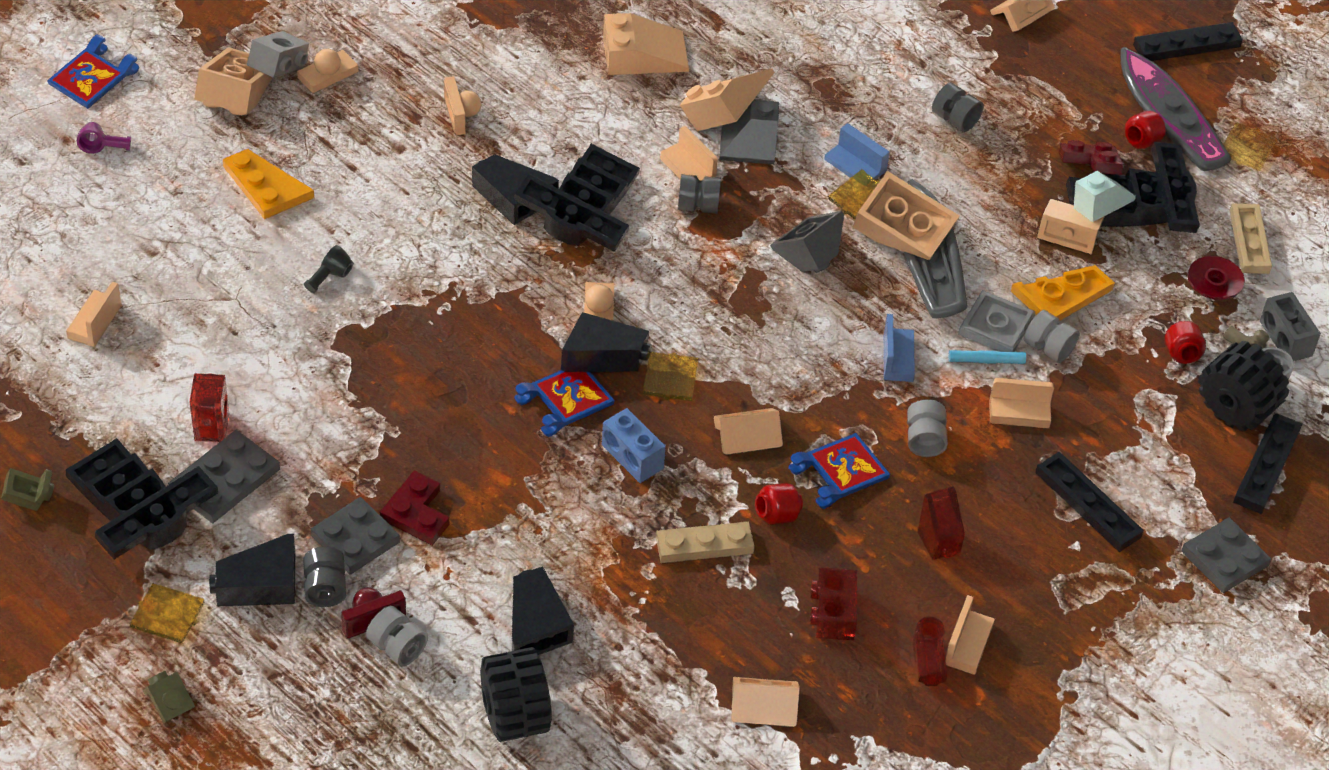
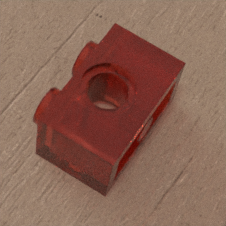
M194 373L189 401L194 441L221 442L226 438L230 415L225 375L212 373Z

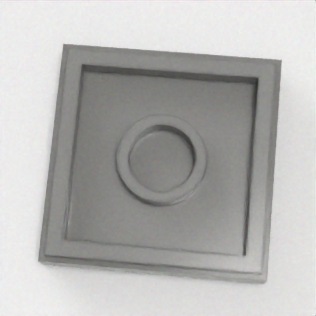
M982 290L961 324L958 335L1000 352H1015L1029 324L1034 319L1035 311Z

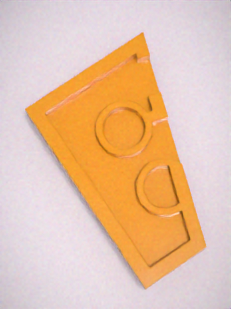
M249 149L223 159L225 170L264 219L315 198L312 188Z
M1096 265L1064 272L1061 277L1048 279L1044 276L1036 278L1034 283L1025 285L1022 282L1013 283L1011 292L1030 310L1035 311L1036 315L1040 311L1046 310L1061 321L1113 291L1115 282Z

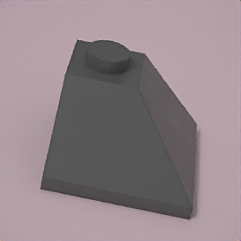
M753 100L737 122L722 125L719 160L774 165L779 102Z
M842 211L808 217L770 246L773 251L801 272L814 270L817 273L823 271L830 266L829 261L838 255L844 214Z

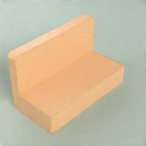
M1007 0L991 9L990 12L992 15L1004 13L1013 32L1022 29L1052 11L1055 7L1052 0Z
M686 126L679 129V142L662 150L660 160L680 180L681 174L697 175L699 180H703L705 176L716 177L717 156Z
M1050 199L1043 213L1037 238L1092 254L1104 217L1091 222L1075 210L1074 205Z
M111 282L105 293L93 290L66 330L68 339L89 346H96L122 306L118 283Z
M995 378L989 400L990 423L1049 428L1054 383Z
M768 408L714 416L715 428L720 430L722 452L724 454L776 448L783 445L779 410Z
M967 595L949 642L944 665L975 675L995 619L971 611L974 597Z
M733 677L732 722L796 726L799 701V684L797 681Z

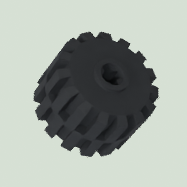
M1241 341L1239 344L1235 342L1201 371L1202 374L1198 379V383L1201 385L1199 392L1205 398L1204 403L1208 409L1211 408L1214 412L1213 415L1218 420L1222 419L1227 426L1231 428L1236 426L1241 431H1246L1248 428L1253 430L1286 401L1285 398L1289 395V389L1286 387L1289 384L1288 377L1283 375L1282 371L1284 369L1282 365L1275 362L1274 356L1269 351L1266 353L1262 350L1261 346L1257 344L1251 346L1247 341Z
M529 647L483 657L480 668L483 703L490 727L497 740L504 742L549 732L552 721L549 688L542 662L535 649Z

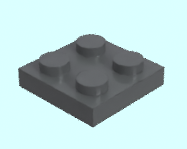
M362 497L357 498L311 528V536L322 547H333L344 554L345 571L349 575L400 543V535Z
M1230 517L1184 543L1181 550L1222 593L1227 592L1265 569L1271 561V558Z

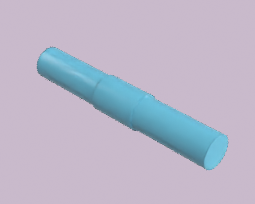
M949 350L948 360L949 362L1025 364L1026 352Z

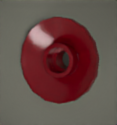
M1220 256L1198 258L1190 265L1187 273L1188 282L1192 288L1202 296L1213 300L1234 298L1242 292L1245 284L1244 273L1239 266L1231 260Z

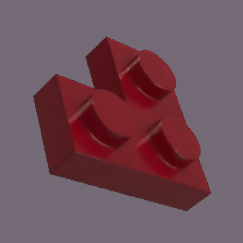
M1077 140L1060 143L1059 155L1063 163L1090 164L1093 172L1098 171L1102 174L1122 175L1123 162L1116 147L1112 146V144L1096 142L1095 145H1087Z
M415 470L380 511V516L388 524L432 546L450 525L448 516L428 507L440 492V483Z

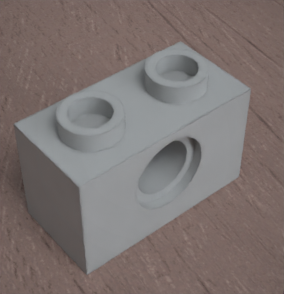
M284 31L253 39L247 66L273 78L303 69L308 61L307 52L310 43Z

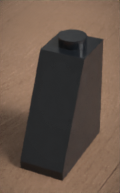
M496 154L472 166V186L513 225L537 213L514 201V195L528 173L558 189L559 180L551 175Z
M582 312L562 349L561 370L565 372L638 371L643 360L648 361L651 354L652 344L648 343L649 331Z
M294 534L280 536L216 561V572L209 576L210 594H216L217 606L295 604L296 550Z
M543 566L533 570H525L519 575L513 576L512 651L533 647L537 654L540 655L573 643L574 623Z

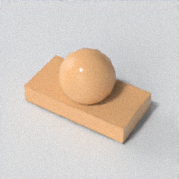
M328 48L320 50L315 56L314 63L298 70L297 75L298 79L312 93H315L359 72L358 64L344 50L336 52Z
M445 77L444 100L454 134H466L465 117L470 118L480 111L482 106L481 99L473 91L465 90L459 93L455 77Z
M585 282L584 313L613 321L614 283Z

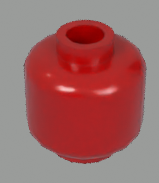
M1143 111L1130 117L1125 124L1124 130L1128 142L1133 147L1146 149L1153 146L1154 142L1162 141L1165 137L1166 127L1158 113Z
M1180 321L1171 325L1164 336L1165 345L1174 361L1180 364H1190L1199 360L1204 355L1206 340L1197 324L1192 321Z
M789 483L766 485L755 499L757 515L770 525L794 522L803 508L801 494Z

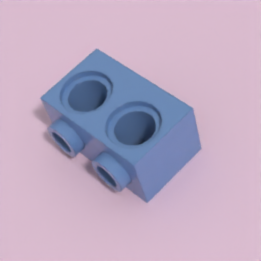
M628 408L603 422L602 446L639 483L664 469L665 445Z

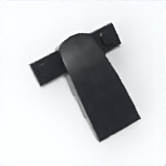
M1154 142L1151 152L1156 172L1129 168L1126 176L1104 174L1134 194L1135 200L1104 216L1100 227L1145 226L1168 222L1169 231L1197 233L1200 227L1195 206L1197 186L1193 176L1186 169L1181 145ZM1069 177L1066 182L1069 204L1074 205L1075 183L1082 178Z
M591 143L582 158H578L571 172L567 173L559 189L528 173L516 191L514 201L544 215L543 228L555 239L576 246L590 239L615 252L628 232L629 225L610 214L639 175L640 168Z
M117 438L65 470L66 477L110 520L109 523L95 531V539L114 560L138 544L152 550L173 542L182 535L187 527L186 514L218 494L217 485L200 466H197L166 486L153 468L149 470L137 454L131 455Z

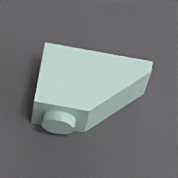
M1098 171L1075 183L1074 209L1091 222L1135 200L1134 194Z

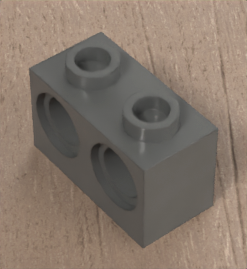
M1289 292L1267 298L1260 323L1269 334L1275 346L1286 351L1293 361L1312 357L1321 333L1295 294Z

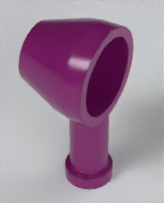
M89 122L80 129L76 142L83 152L89 154L100 152L104 146L124 148L130 151L131 137L105 135L98 123Z

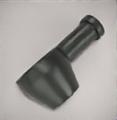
M338 245L333 246L324 257L321 267L309 280L304 282L305 288L315 293L319 285L329 274L346 277L351 271L354 262L343 248Z

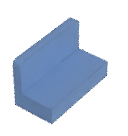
M847 123L840 128L838 145L827 152L824 159L863 187H867L887 171L890 152Z
M887 314L883 335L884 380L913 382L915 375L914 330L893 328V314Z

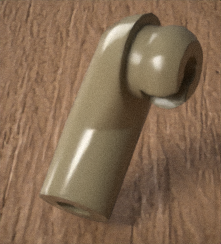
M1230 326L1223 336L1224 339L1232 344L1247 341L1251 346L1257 344L1262 349L1267 346L1266 343L1270 339L1269 334L1263 330H1256L1254 336H1246L1233 326Z

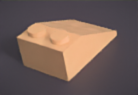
M632 13L604 14L603 41L608 75L689 72L683 31Z
M228 47L199 68L194 100L203 102V105L210 108L221 107L228 109L234 115H247L257 106L272 77L247 66L249 53Z
M771 68L724 81L716 80L702 87L700 85L694 86L686 93L687 97L680 104V107L696 131L737 122L775 72Z
M887 171L858 211L853 228L877 243L930 260L960 215Z

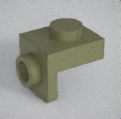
M10 468L6 474L1 500L37 511L44 500H50L53 493L54 483L50 482L52 471L46 469L41 478Z
M163 671L149 678L148 682L150 685L143 689L145 696H150L163 723L195 707L178 672L168 676L166 671Z

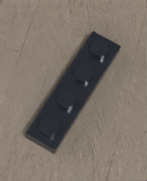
M1229 22L1137 36L1134 38L1133 46L1138 54L1150 61L1239 48L1243 39L1234 23Z
M1274 412L1239 486L1233 503L1257 513H1263L1303 423Z
M1060 451L1037 465L1035 473L1119 552L1142 538L1144 530Z

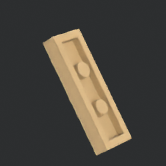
M1232 203L1229 212L1241 271L1243 273L1270 274L1272 263L1260 205Z
M749 522L656 531V542L661 563L747 555L754 552Z

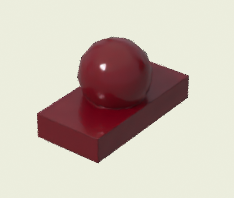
M371 587L362 588L357 591L352 601L353 608L341 612L342 631L346 639L367 632L372 619L388 606L396 607L406 616V598L402 590L386 596H382L377 589Z

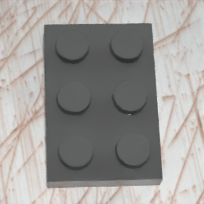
M236 429L168 482V485L197 466H200L217 485L218 494L194 510L213 524L280 470V462Z

